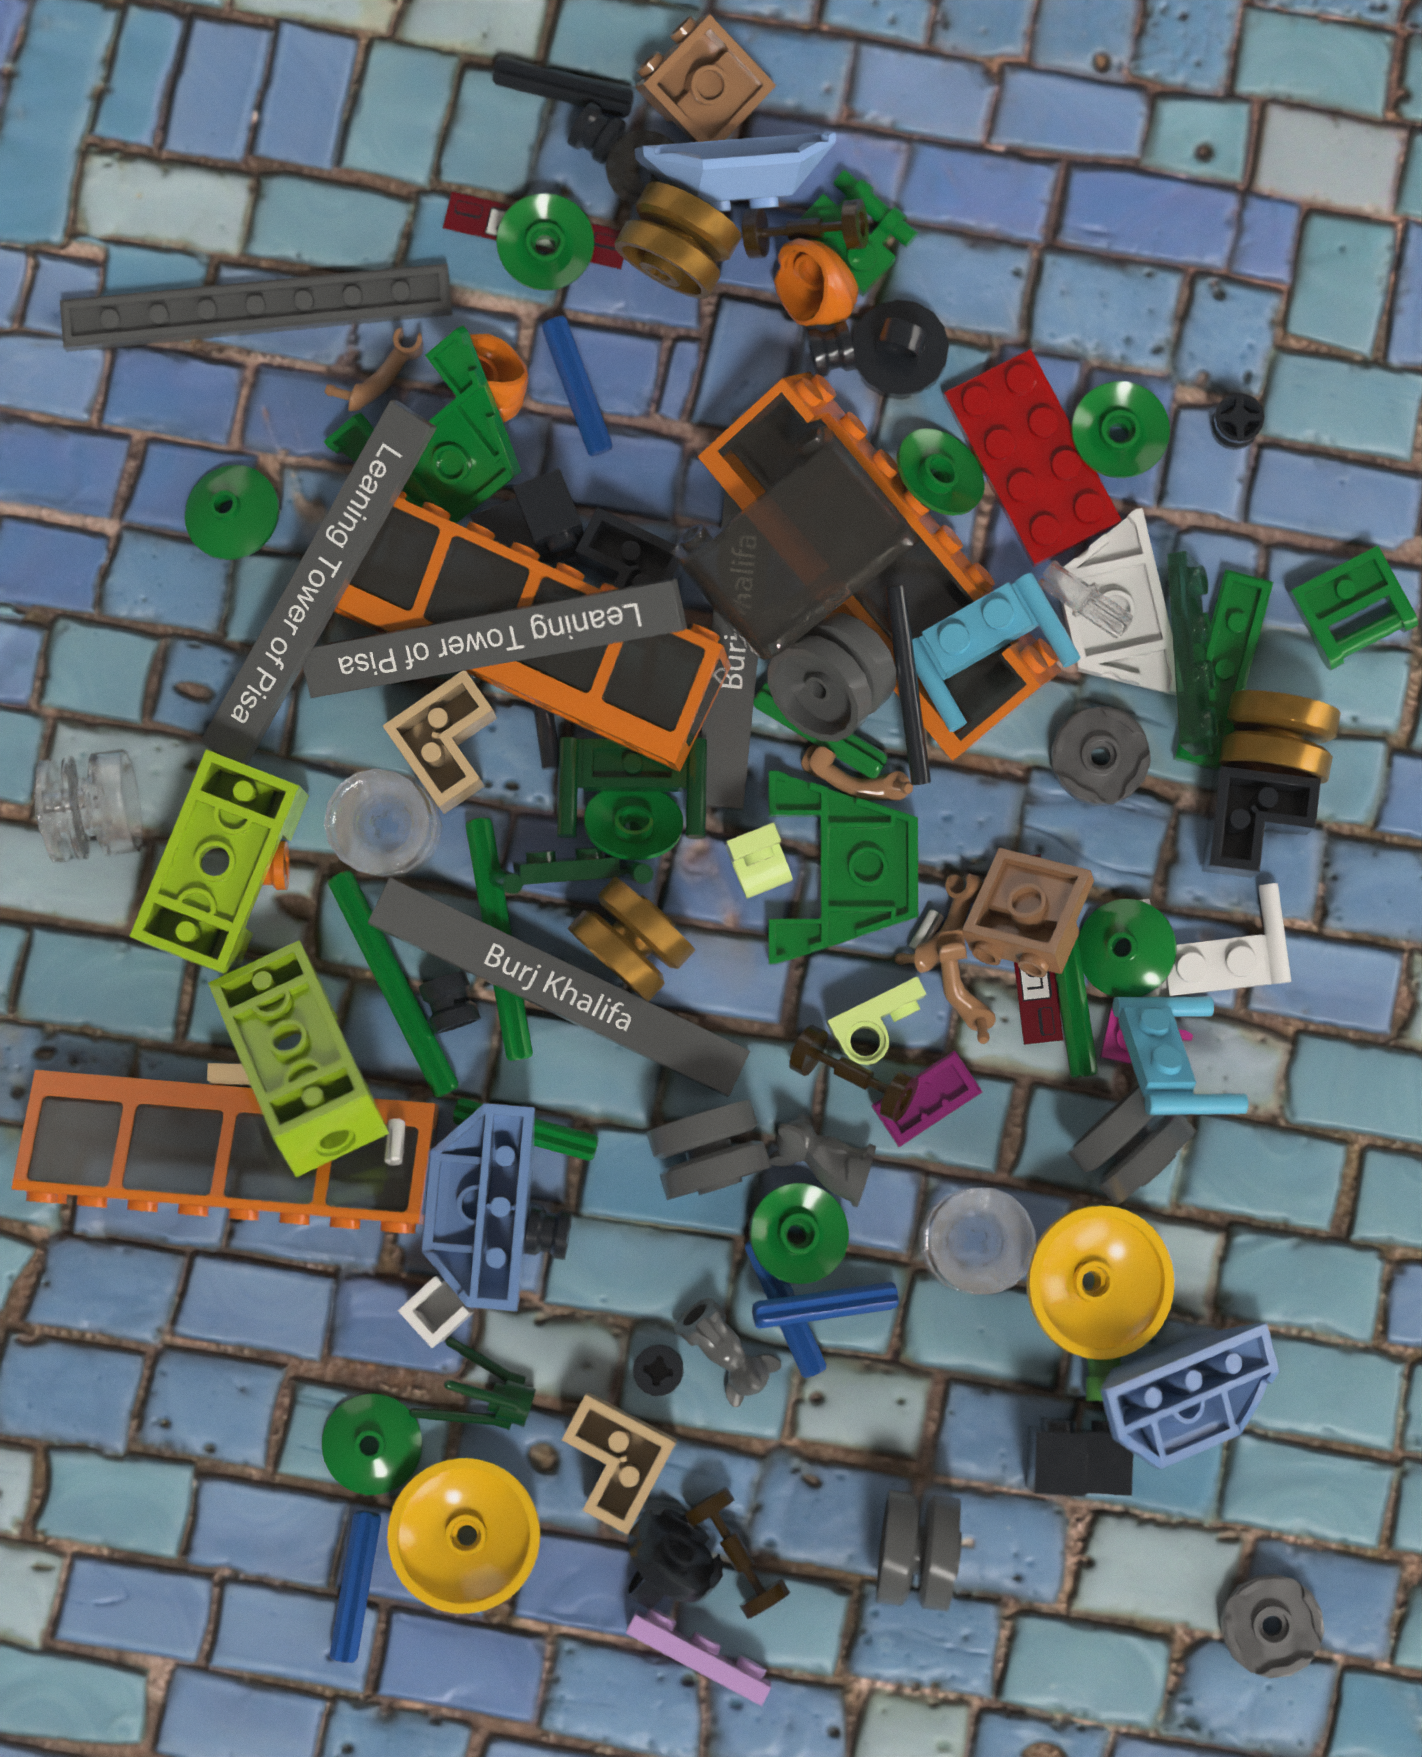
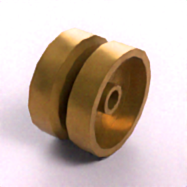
M660 182L648 183L636 203V211L641 220H630L625 223L615 241V249L628 263L654 281L689 297L698 299L709 298L720 278V270L715 262L730 260L741 240V232L730 219L702 199L669 184Z
M1264 690L1235 691L1231 694L1227 719L1242 731H1235L1223 737L1219 763L1225 767L1320 778L1321 784H1324L1329 780L1333 756L1318 744L1326 743L1337 737L1341 712L1338 708L1327 703L1287 693Z
M614 877L598 894L600 905L616 922L611 926L594 911L584 910L568 927V930L645 1001L649 1002L665 985L663 974L647 957L652 953L669 968L679 969L695 952V948L674 928L676 925L644 895L641 894L639 896L624 882Z

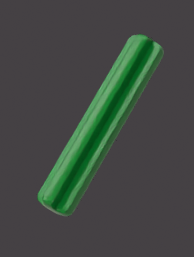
M768 682L758 691L754 699V707L818 747L829 749L836 754V758L869 778L875 779L884 768L888 759L885 752L853 733L838 742L820 741L804 734L789 722L777 707L770 692Z
M1077 937L1062 974L1055 973L1070 1075L1073 1078H1083L1097 1074L1098 1067L1079 939Z
M464 1098L459 1099L453 1112V1122L460 1125L483 1104ZM535 1118L534 1146L587 1161L593 1160L599 1143V1138L595 1134Z

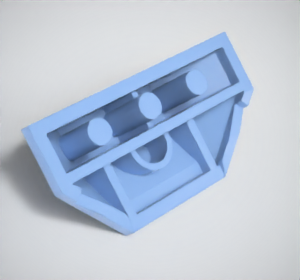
M836 132L648 145L634 149L635 159L662 183L682 189L702 199L720 212L731 211L730 201L749 200V209L779 207L778 198L794 194L835 144Z

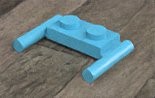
M1032 573L1021 576L1011 585L1009 582L922 631L923 635L921 637L912 639L917 675L949 732L962 728L967 721L943 680L950 678L1034 630L1036 627L1040 626L1063 667L1071 666L1080 660L1081 656Z
M1212 997L1114 998L1113 1014L1119 1018L1118 1022L1142 1095L1145 1098L1144 1107L1147 1115L1247 1113L1248 1097L1245 1093L1194 1094L1193 1092L1196 1079L1174 1017L1212 1016L1214 1011Z

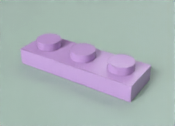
M654 1608L649 1609L647 1614L636 1610L627 1627L626 1634L760 1706L763 1705L771 1689V1681L764 1678L767 1671L764 1667L743 1656H739L737 1662H734L719 1653L722 1647L719 1643L699 1632H694L692 1638L673 1629L677 1622Z

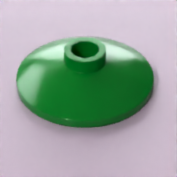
M548 193L534 194L519 200L505 213L497 231V252L504 269L518 283L531 289L551 291L572 284L585 272L593 256L594 234L589 219L580 207L571 200L559 195ZM544 239L550 240L555 246L554 250L549 254L540 253L536 249L539 241Z
M1114 381L1097 386L1083 397L1073 415L1071 433L1077 453L1091 469L1111 478H1131L1147 472L1161 459L1169 442L1170 424L1164 406L1152 392L1132 382ZM1113 427L1122 428L1126 433V440L1122 442L1114 441L1110 437L1109 430Z
M925 428L911 432L899 445L897 467L900 477L909 492L923 505L941 514L957 516L970 512L979 504L984 494V476L975 456L958 439L943 431Z
M228 465L215 469L205 475L195 485L188 497L185 507V526L188 535L202 552L213 558L236 560L247 557L263 547L276 529L280 513L277 492L272 483L262 473L251 467ZM232 500V508L226 513H220L222 505Z
M601 791L590 800L586 807L584 828L591 842L603 852L626 860H647L667 853L678 843L683 831V815L676 802L664 792Z
M1135 899L1115 900L1099 907L1088 917L1078 938L1084 975L1094 987L1113 997H1141L1151 993L1168 978L1176 960V937L1168 919L1154 906ZM1122 938H1127L1132 947L1130 953L1125 957H1119L1115 951L1116 943Z
M792 1183L773 1190L758 1204L751 1219L750 1242L756 1259L770 1275L786 1283L808 1284L825 1278L839 1266L848 1247L849 1227L843 1209L828 1192L814 1185ZM791 1226L800 1228L803 1233V1239L798 1245L791 1243L788 1239L787 1232Z
M377 1393L355 1396L341 1404L328 1419L322 1436L324 1462L334 1479L350 1491L363 1495L384 1494L405 1483L419 1464L423 1446L420 1426L417 1419L410 1416V1409L393 1397ZM365 1436H374L378 1440L379 1450L376 1454L368 1455L363 1452L361 1442Z

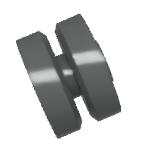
M826 612L813 619L799 632L797 638L789 641L774 655L768 666V686L777 707L785 718L801 732L820 741L838 742L855 732L865 722L869 714L874 713L890 698L896 687L897 669L888 647L880 636L862 620L845 613Z
M1139 1084L1103 1115L1067 1152L1084 1172L1094 1171L1111 1156L1116 1159L1101 1175L1098 1185L1115 1205L1123 1202L1139 1187L1146 1186L1174 1160L1175 1154L1196 1132L1182 1115H1165L1150 1127L1147 1123L1155 1115L1146 1114L1144 1107L1145 1098L1142 1095Z
M750 1099L705 1111L646 1132L654 1157L666 1159L685 1153L687 1158L685 1162L664 1169L660 1175L667 1200L697 1191L699 1195L713 1192L743 1182L742 1177L771 1168L763 1142L754 1140L736 1146L731 1144V1138L751 1132L758 1124Z
M888 1489L878 1558L876 1603L902 1606L909 1597L912 1576L914 1574L918 1575L917 1599L923 1609L948 1612L954 1580L957 1579L962 1544V1532L960 1531L961 1500L960 1498L934 1495L926 1508L924 1526H918L919 1501L913 1492Z

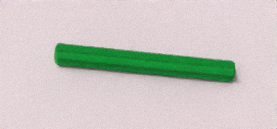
M487 817L469 820L466 822L465 827L482 922L512 936L505 891L494 887L489 880L490 873L494 869L500 868L493 823ZM493 985L506 1058L509 1061H519L532 1057L533 1050L524 999Z
M347 870L333 876L328 880V886L433 1095L442 1097L458 1088V1081L383 932L368 925L372 910L354 874Z

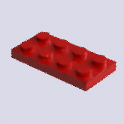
M1031 349L944 392L943 398L978 461L989 486L1033 568L1121 523L1122 519L1097 472L1091 469L1077 453L1072 440V425Z

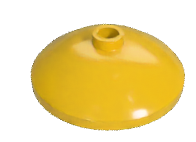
M1087 1206L1063 1215L1053 1222L1039 1238L1028 1264L1027 1296L1038 1325L1057 1346L1069 1353L1095 1360L1115 1359L1140 1349L1162 1327L1173 1300L1174 1270L1169 1252L1163 1240L1145 1220L1132 1212L1117 1207ZM1087 1272H1091L1095 1280L1093 1287L1089 1290H1086L1082 1283L1083 1277Z
M473 1458L442 1461L417 1474L398 1496L389 1518L387 1532L390 1559L403 1585L411 1594L426 1605L455 1614L485 1611L512 1597L531 1574L539 1554L541 1539L540 1522L535 1504L520 1481L500 1466ZM466 1525L472 1526L477 1533V1538L471 1545H465L459 1539V1532Z

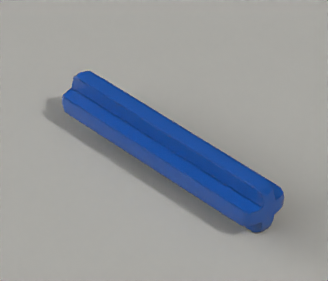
M564 316L551 318L542 323V331L585 448L590 456L604 454L612 449V441L568 321Z
M748 1241L745 1244V1250L767 1299L794 1296L795 1294L790 1283L773 1277L760 1265L753 1253L751 1242ZM808 1322L780 1326L801 1375L804 1378H810L823 1372L826 1369V1362Z
M885 1282L759 1300L752 1304V1315L756 1328L763 1329L892 1310L898 1307L899 1297L896 1285L893 1282Z
M357 1511L352 1519L329 1654L331 1659L338 1662L354 1663L358 1658L381 1524L380 1514L371 1511Z

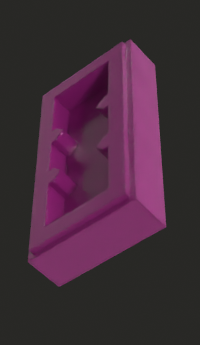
M955 1050L917 1075L919 1082L916 1094L910 1107L899 1121L894 1122L880 1114L882 1099L871 1105L898 1148L982 1093V1090Z

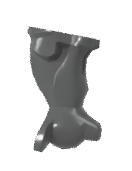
M799 1114L796 1120L780 1124L776 1140L778 1150L769 1156L770 1164L784 1167L790 1166L795 1162L805 1161L824 1187L841 1198L850 1201L853 1207H858L870 1172L876 1146L869 1143L864 1148H855L836 1137L817 1135L813 1129L811 1118L804 1114Z
M708 1297L700 1300L685 1311L677 1320L674 1331L676 1335L683 1337L689 1345H698L713 1363L728 1370L729 1380L725 1388L726 1398L733 1407H739L743 1402L744 1396L758 1394L766 1386L769 1374L778 1371L781 1368V1362L774 1355L766 1353L757 1356L746 1355L740 1339L725 1323L726 1315L712 1298Z

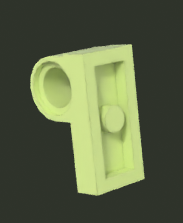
M774 823L728 840L725 844L747 899L793 881L780 846L781 839Z
M917 976L827 1020L826 1024L845 1058L863 1067L872 1066L882 1060L889 1047L890 1039L881 1018L890 1015L893 1022H897L919 1011L920 1007L917 1001L924 998L926 992ZM860 1029L873 1031L879 1040L878 1050L869 1056L857 1054L851 1046V1036L854 1032Z

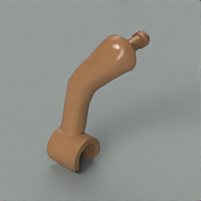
M402 327L396 329L393 334L395 348L371 377L363 383H356L352 392L335 387L332 384H327L325 394L330 397L334 396L349 401V411H359L388 389L407 360H415L421 356L424 351L421 333L418 334L417 342L413 347L404 348L400 345L403 340L404 330Z
M811 745L801 760V767L805 772L818 779L825 780L844 794L854 798L858 797L867 801H897L905 798L907 794L913 791V785H911L909 778L900 771L879 775L875 779H860L850 776L832 764L836 754L825 747Z
M972 874L967 875L965 889L963 879L960 876L951 875L946 879V891L953 898L948 916L937 934L963 929L970 904L975 902L983 885L979 877ZM937 934L928 942L919 944L914 954H896L895 962L899 965L915 963V967L920 973L928 972L940 961L936 939Z
M961 929L940 932L937 934L936 939L941 963L943 993L967 1026L978 1032L977 1040L981 1044H985L990 1039L987 1030L995 1024L996 1017L995 1013L988 1006L965 989L960 978L958 960L967 959L964 934Z

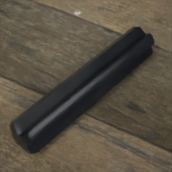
M498 57L493 69V83L498 86L581 107H586L589 103L593 102L601 107L602 112L620 117H628L632 110L634 92L629 88L506 57Z

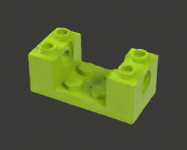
M205 750L129 937L223 975L240 968L254 934L245 928L281 838L288 841L292 840L309 795L299 785L212 751ZM214 848L226 850L230 860L227 870L218 876L208 875L204 871L202 864L205 854Z
M300 940L208 982L273 1139L296 1177L389 1134L376 1102L354 1061L336 1020L338 1017L325 988ZM294 1034L302 1036L296 1047L286 1051L278 1049L281 1040Z

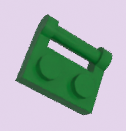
M1379 545L1307 581L1288 593L1316 644L1322 662L1328 670H1333L1343 665L1345 657L1398 630L1407 632L1418 626L1417 616ZM1386 599L1391 610L1390 613L1337 640L1334 639L1329 627Z

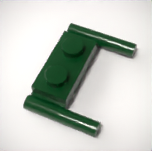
M560 738L557 837H576L578 788H583L584 791L683 792V789H687L686 838H706L707 739H695L681 771L678 772L609 739Z
M584 847L575 849V858L556 859L555 850L526 852V861L513 862L514 873L497 868L490 873L489 880L494 887L509 894H517L521 891L523 885L618 878L620 876L640 884H647L653 879L654 872L647 864L622 859L619 862V858L605 855V852L598 847Z

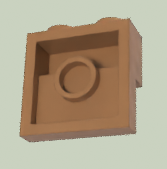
M708 14L699 17L697 21L689 16L680 23L670 35L675 44L664 56L656 51L643 62L637 70L642 79L634 87L667 122L673 121L692 142L726 140L777 85L720 24Z
M999 848L962 929L973 956L989 965H999L1001 959L1017 962L1018 967L1022 971L1034 977H1045L1048 971L1062 974L1079 935L1076 921L1094 882L1091 870Z

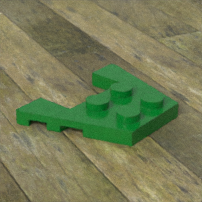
M464 325L456 328L425 354L456 395V398L429 420L437 429L402 489L407 494L405 500L421 508L424 502L437 505L451 514L449 521L456 524L461 522L522 472L473 342ZM362 412L352 416L323 442L336 454L342 452L356 462L374 428Z
M769 770V817H819L821 819V918L769 919V965H778L918 918V817L858 797L854 798L813 782L809 783L776 770Z

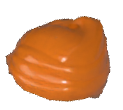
M798 238L784 243L778 254L780 268L776 273L774 283L777 295L791 318L798 325L828 326L845 322L857 303L858 285L844 260L833 249L819 241Z
M469 334L504 423L515 417L523 406L528 385L526 365L515 350L501 338L491 334Z

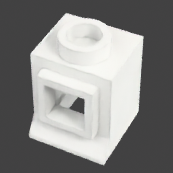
M441 1275L433 1277L398 1310L431 1348L443 1342L474 1313L470 1307H466Z

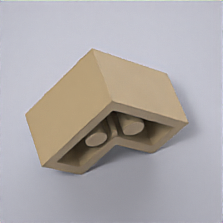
M466 670L459 672L382 725L443 814H446L485 787L458 748V745L496 720L497 717Z
M590 1392L584 1396L562 1438V1441L607 1464L583 1511L628 1535L677 1441L674 1437Z

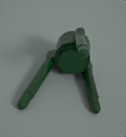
M447 1337L445 1344L502 1379L506 1384L496 1381L493 1392L453 1380H446L444 1387L447 1390L488 1402L487 1411L496 1414L412 1408L409 1412L410 1416L437 1421L494 1425L510 1430L511 1424L524 1427L536 1392L535 1388L524 1385L526 1376L510 1372L471 1347L464 1345L453 1337Z

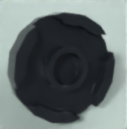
M894 300L877 305L862 317L854 330L852 342L856 371L861 376V381L867 388L882 397L900 400L911 398V395L919 394L925 389L928 390L934 386L946 367L949 343L945 327L934 312L917 302Z
M664 1509L660 1515L652 1514V1510L646 1511L628 1533V1551L637 1571L629 1584L627 1595L647 1609H652L664 1596H668L678 1602L687 1603L703 1600L714 1590L723 1576L720 1554H717L713 1559L711 1552L705 1545L710 1537L699 1525L691 1526L685 1515L672 1509Z

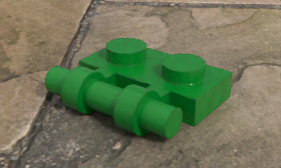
M845 169L833 182V185L846 195L845 199L837 206L823 193L800 219L822 218L823 222L842 221L841 215L844 201L853 199L863 200L867 214L879 224L871 234L868 233V243L865 249L849 250L845 245L842 231L824 232V237L810 239L827 245L844 260L857 282L858 293L864 297L896 261V256L884 245L894 237L903 246L908 247L917 237L918 232L905 221L907 216L897 207L889 208L873 194L874 187L863 178L858 181Z

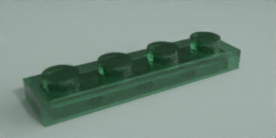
M1187 551L1167 554L1180 745L1192 756L1213 754L1212 738L1218 736V720L1214 708H1210L1209 690L1215 687V674L1211 661L1206 660L1205 642L1211 641L1212 629L1208 614L1203 612L1202 595L1208 593V577L1205 567L1200 565Z

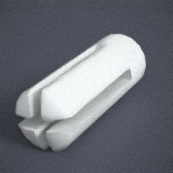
M930 909L908 947L915 951L919 944L928 942L935 935L944 916L936 910Z
M391 1119L388 1121L387 1126L389 1134L386 1137L384 1160L392 1166L401 1164L403 1159L406 1123L401 1119Z

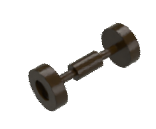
M862 199L845 200L842 206V221L823 222L822 218L788 220L786 226L769 227L766 213L762 208L746 209L742 219V237L746 254L750 259L767 257L770 248V237L787 236L789 240L824 237V232L833 231L843 232L844 242L849 250L865 249L869 233L865 204Z
M809 1025L802 1032L791 1053L789 1061L791 1070L807 1076L820 1061L833 1068L834 1075L864 1090L871 1087L883 1093L884 1097L880 1106V1114L894 1122L899 1121L904 1116L918 1088L919 1079L917 1076L901 1070L888 1085L874 1078L873 1071L843 1056L838 1060L824 1053L828 1040L827 1031L815 1025Z
M724 1487L688 1509L684 1514L691 1526H695L709 1517L711 1518L723 1538L719 1542L736 1572L744 1573L755 1594L739 1605L745 1617L750 1619L777 1604L788 1596L790 1591L783 1579L777 1580L766 1587H763L751 1567L755 1563L737 1532L733 1534L730 1532L719 1511L735 1501L728 1487Z

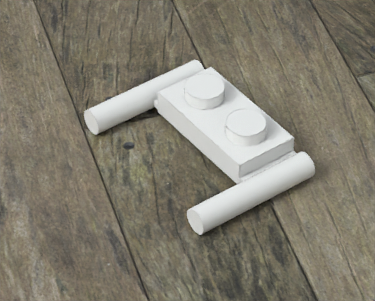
M1278 883L1258 886L1265 935L1177 945L1176 960L1170 975L1161 986L1143 997H1174L1292 982ZM1150 899L1139 900L1150 904Z

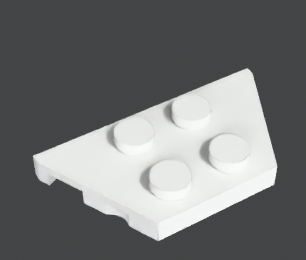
M1143 508L1135 509L1106 535L1104 534L1091 544L1081 555L1056 572L1055 580L1068 636L1081 656L1080 660L1075 663L1076 670L1175 696L1182 695L1186 690Z

